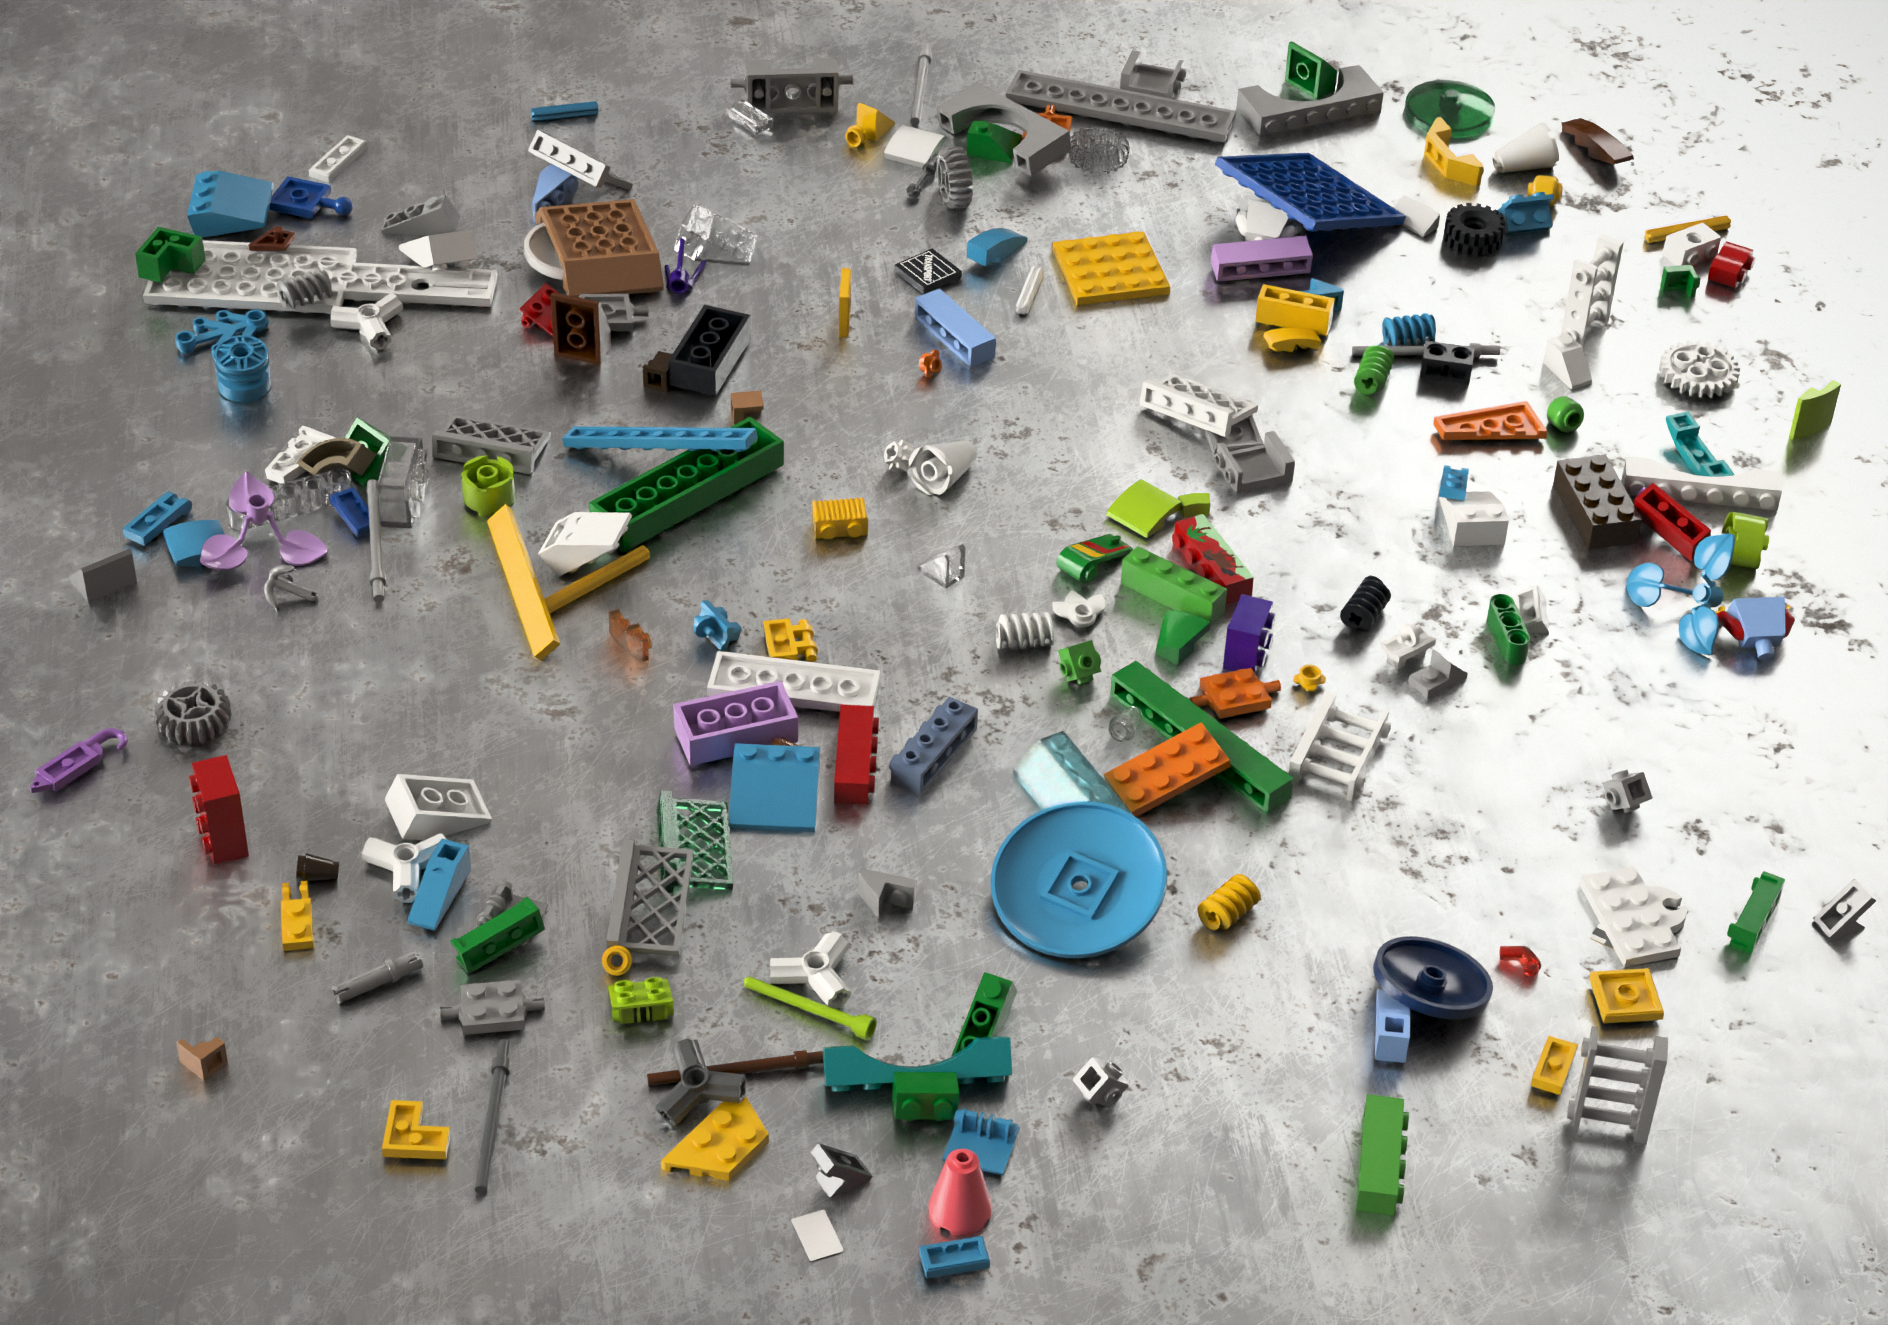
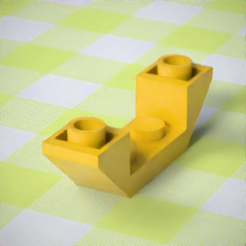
M1441 117L1436 118L1427 133L1424 154L1445 178L1475 186L1481 185L1482 175L1484 174L1483 164L1474 154L1456 157L1448 148L1452 136L1450 126Z

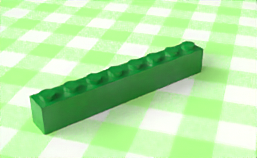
M1135 660L1112 674L1110 695L1166 738L1170 739L1202 722L1230 759L1231 767L1216 774V776L1268 814L1291 799L1293 777L1251 747L1246 741H1243L1231 732L1226 726L1212 718L1207 712L1192 703L1187 697H1184L1172 688L1167 682H1164L1152 673L1148 668Z

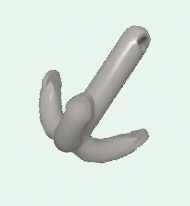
M292 565L274 567L270 570L269 578L264 584L265 597L269 604L276 609L279 606L276 603L273 592L274 586L311 602H315L318 599L317 592L294 583L293 578L289 574H285L295 571Z

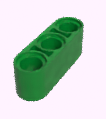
M1495 594L1490 599L1487 624L1504 661L1511 665H1521L1527 659L1530 635L1513 598L1506 594Z

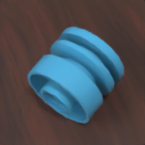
M237 335L221 341L215 348L214 359L217 370V385L220 394L226 399L247 403L256 401L268 393L271 387V373L269 369V353L264 342L253 336Z

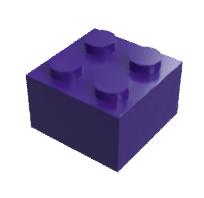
M1241 594L1227 627L1223 669L1237 671L1239 669L1252 668L1256 674L1258 666L1263 667L1267 653L1265 649L1270 650L1274 636L1270 633V629H1273L1276 614L1272 613L1273 601Z

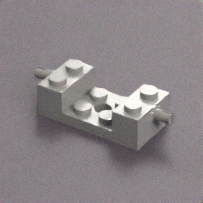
M814 58V68L775 70H770L769 60H746L744 78H730L731 88H744L748 114L838 111L839 86L845 84L853 85V75L839 76L837 58ZM790 88H797L799 90L795 94L787 92Z

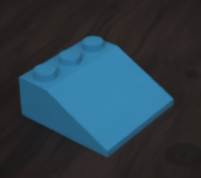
M220 170L213 172L204 171L197 174L187 212V218L194 235L202 236L203 238L265 227L274 188L273 182Z
M735 744L729 828L815 832L820 779V747Z

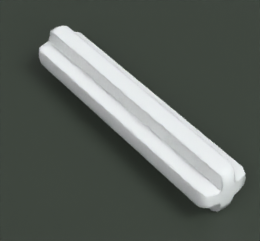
M1035 265L1031 268L1016 304V312L1018 314H1028L1044 275L1043 267Z

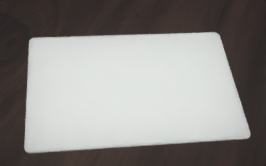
M825 1210L791 1219L810 1261L844 1251Z

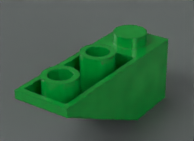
M986 972L983 973L951 1056L966 1048L976 1038L998 1036L1007 1020L1017 994L1013 981Z

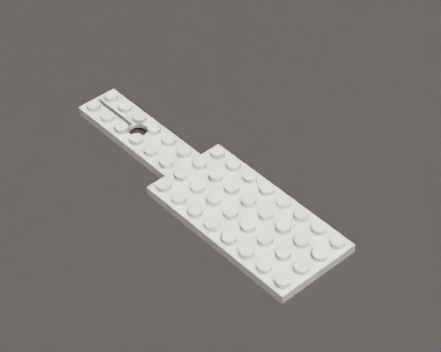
M203 240L206 261L195 274L172 269L161 283L149 280L143 298L144 304L331 314L333 306L342 307L344 299L380 301L388 294L393 293L403 303L491 307L497 282V270L448 267L447 269L433 271V267L423 268L422 266L355 263L357 258L356 248L289 245L286 251L256 252L249 250L248 245L250 243ZM316 269L326 271L332 285V298H329L324 292L322 301L314 295V303L312 304L305 298V306H301L298 301H295V309H292L289 304H286V308L282 307L276 289V284L279 280L286 282V279L289 277L295 279V276L299 274L304 276L306 272L313 273ZM419 283H427L429 287L425 290L414 289L418 287Z

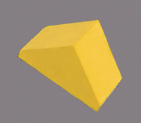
M858 103L857 125L865 130L868 139L877 141L894 126L895 122L879 110Z

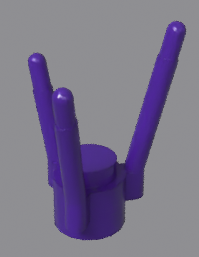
M684 238L680 239L677 268L671 273L669 265L664 266L667 279L666 288L677 294L685 293L687 289H693L695 280L706 264V261L702 260L691 278L687 271L682 269Z

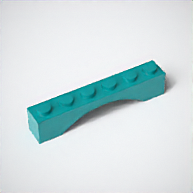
M1008 1036L976 1038L966 1048L952 1057L934 1064L921 1066H898L882 1062L865 1054L854 1045L823 1047L824 1084L832 1086V1091L851 1090L850 1085L863 1084L864 1090L881 1089V1083L893 1082L894 1072H956L958 1084L974 1083V1077H986V1082L1005 1081V1076L1012 1075L1011 1041Z

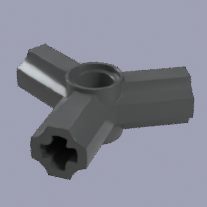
M687 1038L678 1041L677 1045L672 1048L681 1075V1081L655 1108L671 1126H676L697 1104H703L709 1100L741 1103L745 1098L747 1079L743 1074L708 1071L698 1040Z

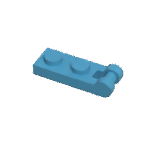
M1444 465L1439 497L1465 501L1469 468L1462 467L1459 470L1452 469L1449 465Z
M170 491L166 492L122 528L123 536L145 546L182 514L187 515L192 509V501L186 498L179 499L176 494Z

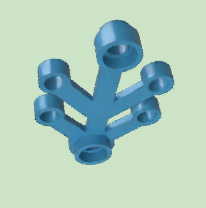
M221 310L216 313L217 321L207 320L204 317L195 318L193 320V329L195 332L202 334L195 336L191 331H181L175 336L176 347L182 353H190L196 345L220 338L217 344L211 347L212 357L214 358L215 348L221 341L235 336L240 331H244L242 335L253 336L255 332L265 329L269 324V320L262 310H251L246 315Z

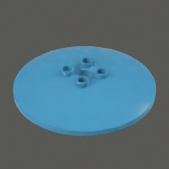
M1067 802L1048 807L1031 815L1015 827L1006 837L993 862L990 882L991 894L995 909L1005 927L1028 947L1047 955L1062 958L1094 957L1109 953L1128 944L1150 925L1165 897L1167 887L1166 861L1162 848L1151 830L1129 812L1099 802ZM1079 881H1084L1088 884L1083 890L1072 888Z

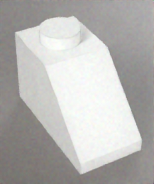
M1568 333L1547 339L1543 363L1571 390L1592 384V377L1582 346Z

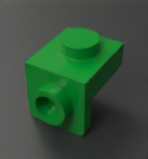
M1692 265L1664 266L1660 287L1663 292L1686 290L1689 297H1695L1696 290L1700 287V276L1696 274Z

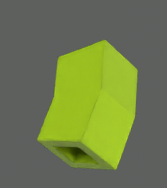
M1190 493L1178 496V500L1182 501L1179 512L1183 518L1201 514L1209 516V493Z

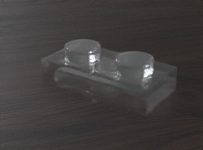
M745 100L726 107L727 117L755 135L773 127V118Z

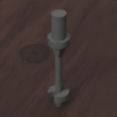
M934 155L929 162L923 165V175L916 184L912 183L907 187L906 191L910 198H917L921 193V188L919 187L925 178L936 173L937 155Z

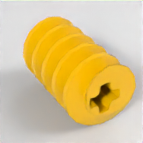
M1237 874L1232 876L1198 905V916L1207 929L1212 931L1219 928L1226 930L1232 923L1237 922L1239 917H1243L1246 911H1250L1254 905L1261 901V894L1257 886L1247 876Z

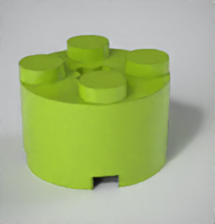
M487 455L475 457L465 463L463 472H461L463 501L469 508L478 511L480 516L486 517L492 515L493 512H497L505 504L509 507L514 505L513 466L508 460L498 456L497 460L489 459Z
M1730 512L1727 515L1721 534L1730 533L1735 535L1731 565L1759 569L1761 552L1768 549L1770 540L1769 535H1765L1768 527V518L1740 512Z

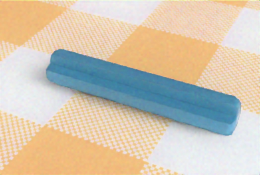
M596 101L537 107L531 109V118L535 122L597 115L599 107Z

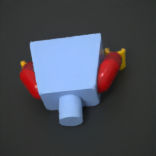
M1784 596L1737 598L1733 600L1727 612L1724 606H1719L1718 611H1715L1719 625L1721 624L1738 640L1740 647L1743 649L1756 648L1759 660H1769L1774 657L1773 647H1778L1782 640L1788 637L1795 623V618L1790 612L1791 606H1785Z

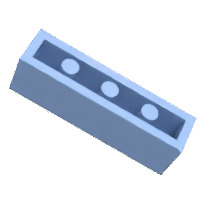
M940 288L915 298V318L970 368L995 358L997 343L994 335L989 333Z

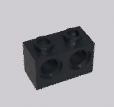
M1425 341L1420 378L1469 385L1475 347Z

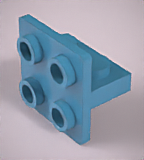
M1538 192L1532 194L1531 197H1523L1522 194L1509 197V200L1498 209V215L1502 214L1504 216L1505 233L1512 234L1551 229L1553 224L1549 203L1554 200V195Z

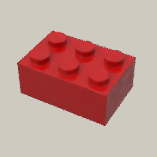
M227 755L193 762V775L188 777L192 793L196 792L197 794L192 797L195 813H200V816L196 817L195 821L199 835L205 834L202 837L205 854L211 853L214 864L249 856L240 793Z

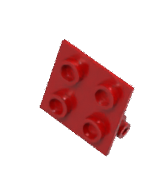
M547 283L528 299L519 310L523 313L521 323L524 327H532L536 323L553 336L552 292H558Z

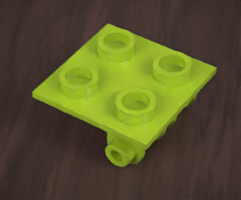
M650 977L645 979L644 982L632 983L629 980H622L614 985H608L612 1006L613 1022H619V1025L635 1023L633 1008H636L638 1023L641 1022L640 1007H645L647 1022L650 1021L649 1006L652 1009L653 1021L666 1020L668 1016H674V1001L668 979Z

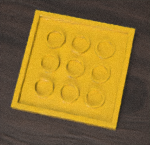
M1144 231L1052 242V251L1077 306L1170 294L1171 286Z

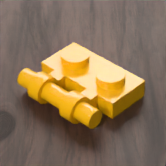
M790 618L763 621V631L769 657L798 661V655H803L806 657L807 662H815L817 660L818 648L816 642L812 639L814 631L807 619L799 620L798 625H791Z

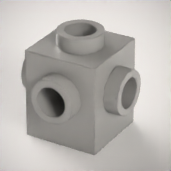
M1628 769L1612 774V780L1602 783L1605 790V798L1610 804L1611 810L1623 809L1624 813L1639 809L1641 803L1653 799L1644 772L1629 773Z
M1094 1057L1072 1079L1089 1103L1092 1105L1098 1103L1109 1108L1122 1097V1093L1129 1086L1122 1077L1123 1070L1113 1061L1107 1063Z

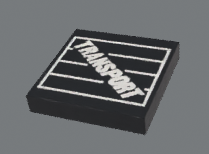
M933 248L894 265V272L923 295L962 278V271Z

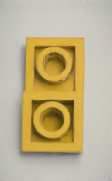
M1278 328L1266 331L1263 335L1269 347L1277 352H1283V350L1293 352L1295 346L1302 349H1308L1309 347L1318 350L1321 343L1315 331L1307 328Z

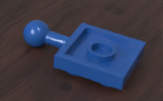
M287 176L272 195L269 210L312 219L321 207L334 209L337 214L346 216L352 212L353 203L347 197H340L337 200L329 199L328 197L332 193L331 185Z

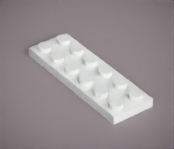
M717 651L707 686V696L781 681L793 706L840 712V704L874 706L880 682V670Z

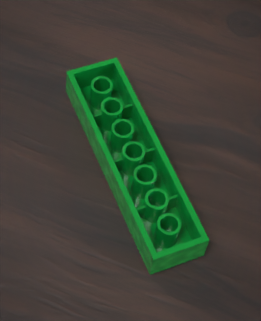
M748 417L730 427L756 428L758 438L747 450L737 452L734 449H723L721 451H712L711 449L686 450L589 502V512L630 513L632 515L627 524L628 530L618 541V549L624 553L783 466L784 441L756 420Z

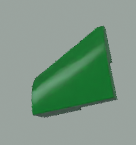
M1167 611L1164 614L1156 647V655L1178 666L1193 653L1194 643L1210 630L1211 622L1187 612Z

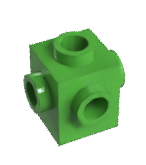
M1092 640L1058 650L1061 660L1060 670L1063 676L1066 677L1067 682L1077 680L1078 684L1094 680L1093 674L1102 672L1100 668L1101 658L1095 650Z

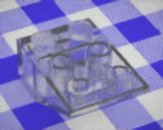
M694 203L681 223L674 250L679 251L680 239L684 238V255L694 261L705 260L712 263L749 266L757 235L748 229L732 223L729 219L711 212L708 208Z

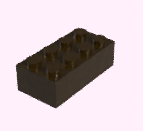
M1595 455L1557 460L1553 486L1588 550L1637 544L1642 518L1607 456Z

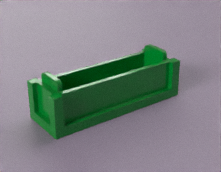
M1766 871L1762 872L1760 878L1754 877L1751 886L1753 892L1737 922L1730 923L1727 932V936L1731 937L1729 946L1752 955L1781 898L1785 878Z
M528 896L523 898V901L518 902L519 904L460 938L450 940L451 945L458 954L456 956L457 962L468 974L545 930L540 910Z

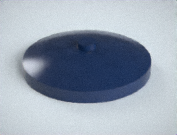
M1417 936L1391 939L1379 948L1373 964V971L1377 982L1392 998L1410 1009L1429 1016L1444 1019L1470 1018L1483 1012L1487 1008L1492 996L1493 983L1486 969L1466 952L1439 940Z

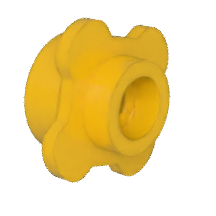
M1305 665L1300 668L1299 674L1294 675L1293 681L1296 684H1301L1307 691H1315L1318 685L1326 682V677L1321 675V670L1317 666Z

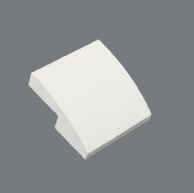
M902 125L891 138L884 151V156L886 159L922 168L934 155H938L945 136Z

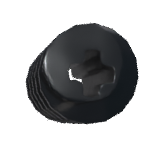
M1372 575L1365 577L1341 610V621L1350 628H1357L1359 630L1370 629L1386 607V604L1391 600L1390 590L1379 578Z

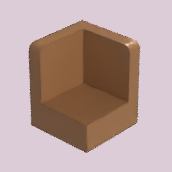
M761 390L731 393L733 425L743 421L744 415L760 414L764 409Z
M215 1037L208 1043L202 1041L195 1047H192L183 1039L176 1042L179 1061L204 1081L228 1064L225 1043L218 1037Z

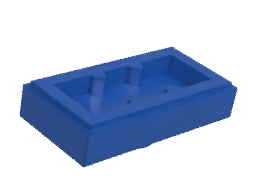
M354 487L330 496L331 504L356 537L370 533L368 505Z

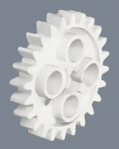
M1687 340L1685 345L1679 341L1677 346L1671 344L1669 349H1664V353L1660 357L1658 371H1661L1660 377H1665V383H1672V389L1679 387L1680 393L1689 391V396L1698 393L1700 398L1703 397V394H1707L1712 398L1713 393L1722 396L1723 391L1729 393L1730 388L1735 389L1736 383L1739 381L1741 367L1738 366L1739 360H1734V354L1727 355L1728 349L1719 350L1718 344L1712 347L1710 342H1706L1703 345L1700 340H1697L1696 344H1692L1690 340Z

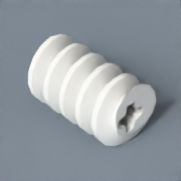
M1036 612L1032 613L1030 619L1026 613L1021 614L1020 620L1016 614H1011L1009 621L1005 614L999 616V620L996 623L998 649H1001L1003 641H1006L1008 648H1012L1014 640L1017 641L1019 648H1022L1024 640H1027L1029 646L1033 647L1035 639H1038L1041 647H1044L1046 639H1049L1051 646H1053L1054 626L1048 612H1044L1041 619Z

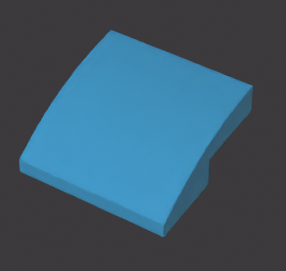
M219 520L190 521L165 528L163 531L175 566L201 567L200 558L203 544L214 535L225 534Z

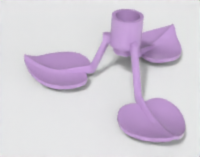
M246 471L236 481L229 495L230 507L236 513H247L239 539L235 541L233 537L225 534H217L210 537L203 544L200 562L208 568L220 571L232 570L241 566L248 557V551L240 545L244 541L249 523L262 524L267 519L278 541L283 544L280 548V556L291 565L304 566L311 564L325 556L328 549L319 538L303 530H292L287 533L286 539H284L273 519V513L268 511L274 502L272 490Z

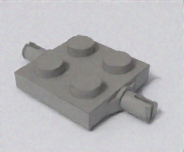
M579 294V298L599 301L610 326V331H633L634 316L648 317V306H633L629 301L628 294Z
M521 980L460 985L461 998L458 1005L440 1006L441 1019L459 1017L463 1025V1035L525 1030L524 1019L527 1011L545 1010L544 997L526 999L522 992Z

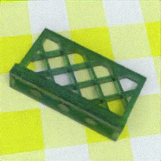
M660 790L656 809L658 847L682 849L687 847L688 849H694L695 855L692 871L696 876L691 877L689 887L733 890L734 880L727 802L672 798V790ZM677 808L688 809L692 814L685 817L677 811ZM721 811V815L713 819L706 812ZM699 817L707 825L700 828L692 821ZM686 827L694 834L687 838L679 830ZM715 829L722 836L716 840L708 832ZM701 838L709 845L702 849L694 841ZM716 849L724 856L716 860L708 853ZM674 858L668 864L677 871L686 865V859ZM703 859L710 866L703 870L695 862ZM663 866L660 868V882L670 876ZM717 870L726 879H715L710 874ZM675 880L664 889L668 893H673L674 886H682Z

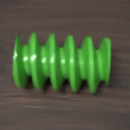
M1374 345L1365 349L1354 377L1355 388L1363 395L1374 394L1385 387L1395 359L1393 352L1389 348Z

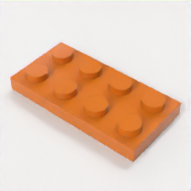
M1201 722L1104 773V779L1126 811L1137 817L1231 767L1230 759Z

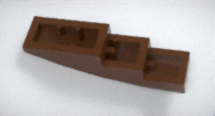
M1582 118L1561 122L1562 132L1575 135V144L1587 147L1589 157L1614 165L1634 160V155L1617 138L1595 123Z

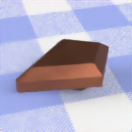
M280 226L274 227L248 245L249 250L256 252L286 251L295 238V232L284 231Z

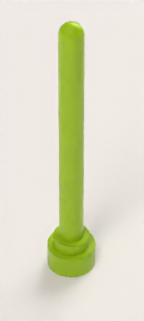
M750 976L746 977L743 981L744 986L748 989L850 1027L856 1037L866 1041L871 1039L876 1030L877 1019L870 1015L858 1014L853 1016Z

